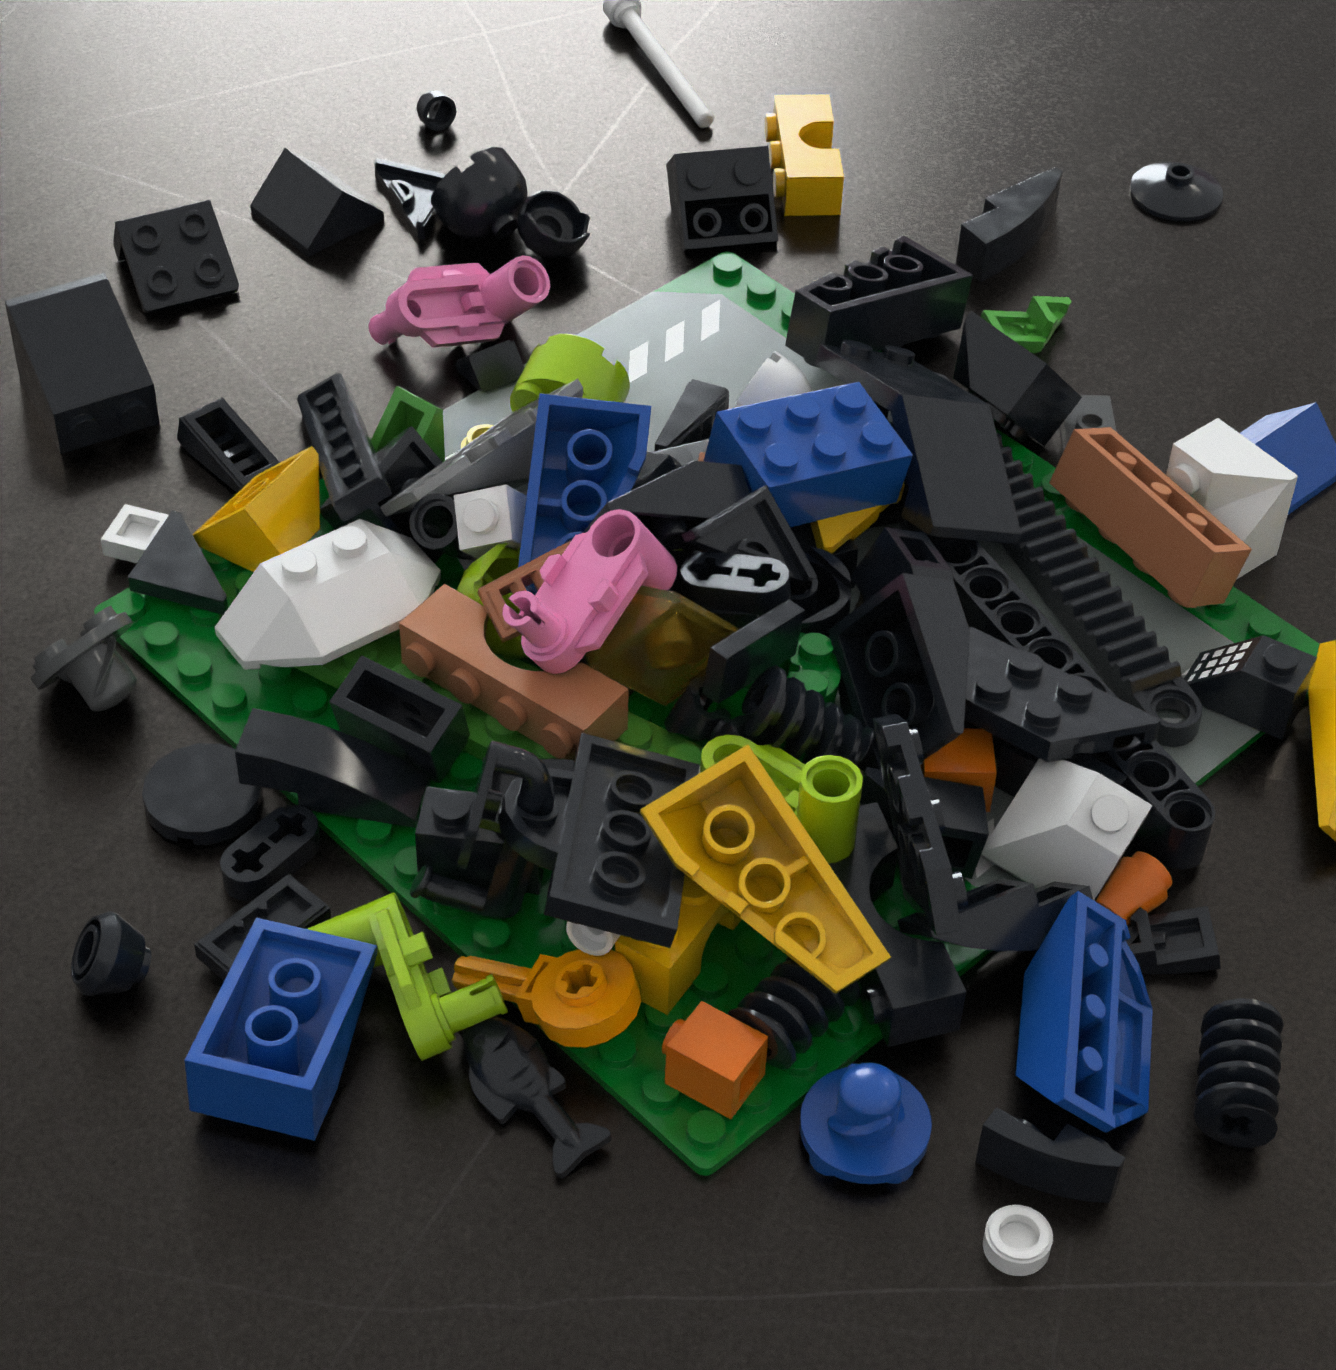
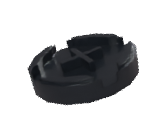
M197 743L175 749L158 760L145 777L142 798L150 825L163 837L178 842L177 837L192 839L193 845H212L232 839L251 826L257 817V809L263 800V787L239 784L235 757L236 749L223 744Z

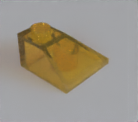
M641 585L600 649L586 652L590 668L667 706L683 693L691 680L705 675L710 647L740 628L677 592Z

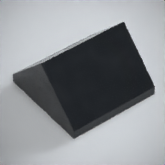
M284 148L250 204L252 214L308 257L384 220V211L329 170L287 148Z

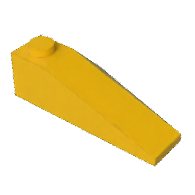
M749 745L744 746L640 809V814L675 867L835 994L890 960L891 956Z

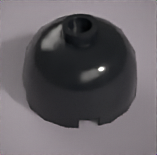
M489 147L470 155L469 157L473 160L474 164L463 172L457 166L452 168L438 183L431 196V205L435 209L433 211L436 213V216L457 237L467 241H488L495 237L501 240L511 235L517 229V215L528 194L526 179L513 159L502 147Z

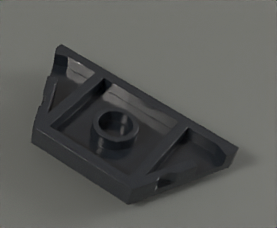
M974 627L969 628L970 643L964 718L969 723L1045 762L1072 758L1073 755L1078 753L1094 754L1110 751L1113 748L1116 737L1134 735L1142 744L1152 743L1157 739L1161 719L1094 687L1085 678L1072 676L1045 663L1041 657L1034 653L1021 651Z

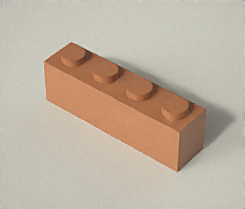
M1111 427L1073 430L1049 482L1065 497L1066 504L1073 510L1083 513L1099 528L1098 531L1103 538L1117 544L1132 557L1133 564L1140 571L1153 576L1163 585L1174 602L1187 608L1224 603L1252 549Z

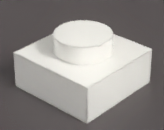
M124 504L101 538L103 555L137 563L169 515Z

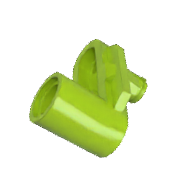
M737 735L718 736L704 746L701 754L700 773L744 746L749 745L828 864L839 862L851 854L855 848L863 783L860 769L852 761L841 756L825 755L816 757L805 765L779 747H772L771 744L757 745L751 740Z
M395 892L308 928V930L377 945V957L373 968L384 964L404 1025L421 1061L453 1048L452 1041L456 1040V1032L496 1015L508 1013L493 974L486 976L481 981L452 992L443 968L427 973L424 962L432 959L433 956L424 932L416 935L413 934L408 918Z

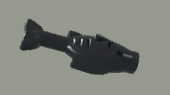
M496 1015L458 1032L464 1042L465 1056L469 1065V1080L473 1092L482 1107L502 1125L517 1110L533 1113L555 1139L553 1166L558 1178H565L586 1156L611 1142L612 1136L607 1128L586 1122L576 1124L552 1096L564 1090L567 1083L565 1078L555 1068L549 1066L547 1055L540 1047L538 1040L533 1038L528 1031Z

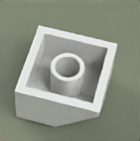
M1219 418L1173 443L1166 475L1252 549L1237 579L1276 556L1298 475Z

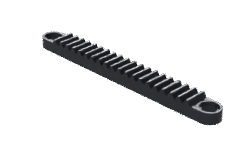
M934 372L952 383V381L949 380L945 375ZM997 433L1022 533L1019 544H1001L1119 699L1159 719L1161 718L1157 715V712L1163 709H1175L1186 717L1187 720L1181 723H1169L1161 719L1156 741L1162 746L1169 747L1183 746L1193 741L1199 730L1202 704L1198 696L1183 679L1179 662L1171 663L1168 648L1166 646L1158 647L1156 633L1153 630L1150 632L1146 631L1145 620L1142 615L1134 616L1132 602L1130 600L1123 602L1121 588L1119 586L1112 588L1110 574L1107 571L1100 572L1098 559L1096 557L1089 558L1085 542L1077 543V535L1074 528L1066 529V521L1063 514L1056 516L1052 500L1045 502L1044 491L1041 486L1034 488L1031 473L1024 475L1022 462L1020 459L1013 461L1012 449L1009 446L1003 448L1001 435Z

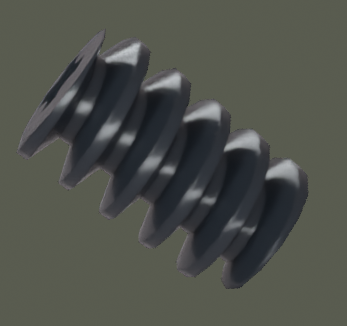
M777 665L769 667L759 675L750 686L742 704V713L749 717L745 726L744 734L754 739L767 728L768 731L764 738V745L771 744L772 747L778 748L786 741L784 751L796 759H799L805 753L802 761L805 765L816 757L833 755L848 759L857 766L865 757L873 741L874 729L862 727L861 721L850 714L843 715L841 707L832 702L825 703L823 696L813 689L806 691L803 682L795 677L787 678L785 670Z
M788 956L785 962H781L775 967L770 977L762 979L754 989V992L748 993L740 1001L737 1008L731 1009L728 1012V1015L769 1036L766 1062L779 1069H789L796 1061V1053H805L812 1046V1037L824 1035L829 1029V1022L838 1021L845 1013V1006H853L861 997L860 986L855 981L835 994Z
M1246 998L1225 1000L1212 1006L1203 1015L1200 1028L1202 1035L1199 1044L1200 1058L1197 1066L1198 1080L1195 1087L1197 1099L1193 1116L1196 1125L1202 1132L1219 1143L1233 1147L1254 1148L1266 1145L1276 1136L1278 1125L1275 1118L1279 1111L1277 1095L1281 1084L1278 1075L1282 1067L1279 1055L1283 1047V1040L1280 1034L1284 1027L1281 1013L1271 1004Z

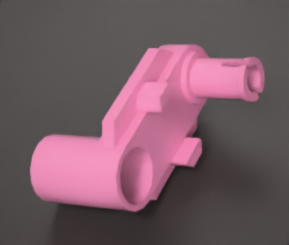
M523 255L514 258L491 274L479 263L418 267L411 271L407 282L393 291L388 297L385 305L386 309L370 319L368 325L371 337L381 345H385L387 342L392 344L401 335L410 337L420 336L432 348L495 341L500 337L505 324L542 302L548 296L550 290L549 276L539 261L530 256Z
M622 509L609 511L600 516L588 532L575 535L562 556L556 554L547 558L539 570L544 583L536 595L524 590L518 591L508 598L520 609L519 614L510 606L504 604L502 615L506 623L522 634L521 645L523 651L545 672L552 674L564 673L575 667L586 652L600 649L633 598L645 602L655 600L664 595L672 587L676 579L677 564L668 550L634 514Z

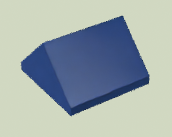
M1317 402L1266 415L1240 433L1298 475L1288 515L1336 482V443Z

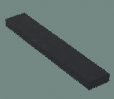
M338 372L299 394L296 398L312 446L319 454V467L333 508L344 523L392 495L352 391L341 372L339 374Z

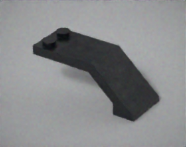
M842 340L841 347L820 344L815 365L846 384L860 382L873 401L891 411L896 433L913 454L906 473L909 491L901 517L933 537L1019 544L1022 533L990 405L915 362V353L907 349L888 345L885 346L884 352L872 351L873 348L864 343L852 340Z

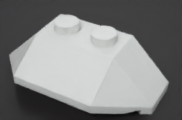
M358 519L260 563L215 626V633L244 670L260 669L262 664L278 667L323 665L398 630L399 622L434 593L435 586H438L441 579V570L412 538Z

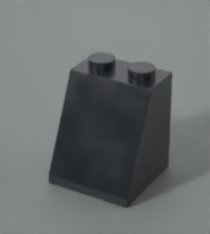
M105 273L5 301L20 382L60 454L160 424L154 383Z

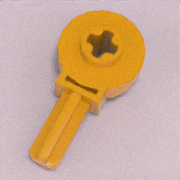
M580 949L567 952L558 958L540 954L532 969L476 956L459 957L454 964L455 972L452 983L458 990L493 974L503 999L517 1003L524 1022L540 1025L550 1040L566 1047L586 1048L605 1043L622 1033L635 1019L642 1001L639 983L632 965L622 954L613 950L601 956L590 955Z

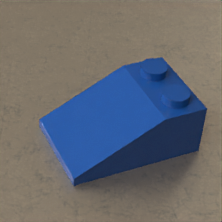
M256 918L184 1060L190 1111L315 1141L339 1085L376 961L377 945Z

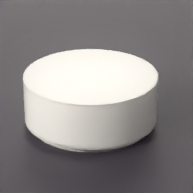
M1023 1205L1004 1206L996 1210L986 1223L983 1237L985 1256L996 1269L1013 1276L1031 1275L1039 1271L1049 1258L1053 1242L1052 1228L1041 1213Z

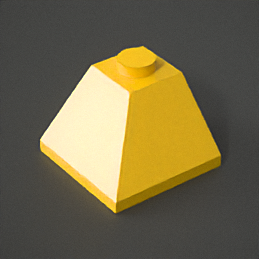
M311 446L257 474L192 534L198 546L254 572L260 563L305 544L320 530L319 454Z

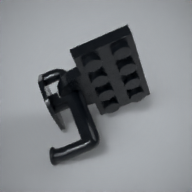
M581 733L575 751L572 771L547 768L545 763L534 753L492 740L487 748L478 778L456 866L463 869L467 868L478 828L503 834L504 838L489 887L485 888L440 875L433 871L432 865L426 864L416 875L410 889V895L413 898L421 896L444 906L493 919L510 918L520 910L534 864L552 871L543 915L671 948L678 928L685 874L674 866L640 814V809L698 775L700 765ZM494 771L517 777L512 780L504 794L502 804L500 803L503 792L489 789Z

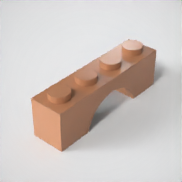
M446 584L442 585L399 622L402 663L412 673L419 677L430 679L450 691L459 701L465 704H472L496 718L506 729L518 731L540 744L549 754L556 758L574 760L581 733L615 741L628 729V688L583 662H579L570 670L558 674L524 670L504 662L490 650L489 645L486 643L489 615L485 607Z

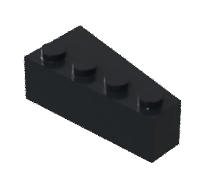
M903 235L894 240L893 249L890 250L881 246L873 250L870 261L863 263L854 260L845 265L844 274L840 275L830 272L795 290L785 346L802 356L807 364L820 368L815 365L820 344L841 347L842 340H852L864 343L872 347V351L878 352L884 350L885 346L888 345L901 348L907 343L925 338H936L939 334L961 329L973 275Z

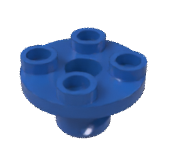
M861 1063L850 1064L848 1067L830 1072L810 1088L802 1103L799 1128L802 1142L809 1154L810 1164L820 1174L835 1176L858 1184H880L886 1182L899 1184L909 1179L913 1174L914 1168L924 1157L930 1141L932 1123L925 1099L909 1081L893 1073L883 1065Z

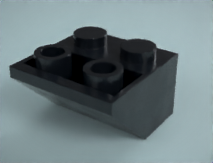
M768 146L674 154L666 163L671 212L683 251L778 242Z

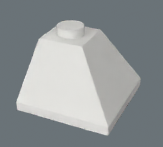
M1039 758L985 843L981 856L1019 880L1033 883L1035 889L1054 881L1090 886L1092 897L1095 901L1146 819L1152 805L1098 772L1063 759L1045 762Z

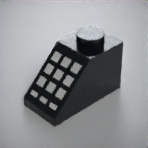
M1262 635L1201 652L1184 677V680L1198 696L1202 706L1282 740L1304 704L1317 657Z

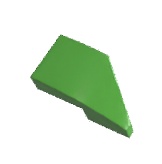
M1033 296L1026 312L983 310L981 318L1032 354L1039 353L1064 319L1072 301L1069 297Z

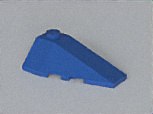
M539 393L518 568L572 541L575 535L584 532L607 502L631 491L646 461L651 415L650 405ZM534 584L525 586L527 591L536 595L537 590Z

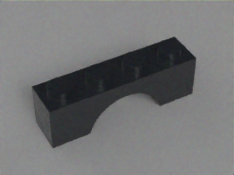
M875 802L862 805L859 808L855 848L851 854L845 859L829 863V865L891 956L890 960L858 979L862 987L861 1003L865 1017L870 1025L878 1024L887 1047L960 1030L966 990L943 942L921 940L899 932L883 920L873 905L874 900L893 887L898 854V845L878 803Z

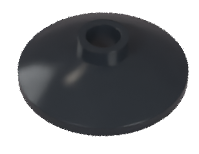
M1160 162L1150 164L1138 170L1132 177L1130 184L1131 197L1141 209L1153 216L1170 221L1190 222L1207 218L1220 208L1223 200V189L1214 176L1201 168L1185 163Z

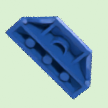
M1077 891L1067 900L1024 972L1016 1076L1056 1105L1107 1133L1148 1113L1153 1008L1139 963L1126 940L1131 938L1126 920Z

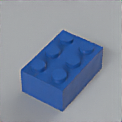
M855 382L717 411L704 461L742 465L749 493L767 485L789 527H794L871 507L896 503L913 454L861 383Z

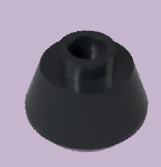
M107 911L92 917L82 929L72 956L71 978L80 992L86 996L125 993L133 984L143 982L150 968L152 953L150 948L146 947L145 937L141 932L117 913Z

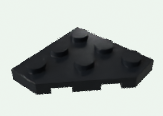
M897 714L873 718L892 833L898 845L897 862L903 896L936 936L962 931L959 911L968 909L967 892L961 872L952 871L942 839V835H945V822L939 799H930L920 765L923 764L924 758L918 730L916 727L909 729L907 722Z

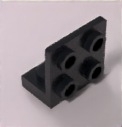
M211 200L115 222L113 246L118 261L127 260L144 313L152 314L233 294L238 291L239 282Z

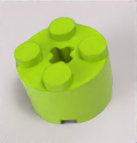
M556 334L550 336L545 344H538L534 348L511 393L510 407L512 412L539 399V393L549 394L576 379L583 386L582 398L624 403L630 390L629 376L618 359L615 365H613L602 356L605 348L598 343L577 335Z

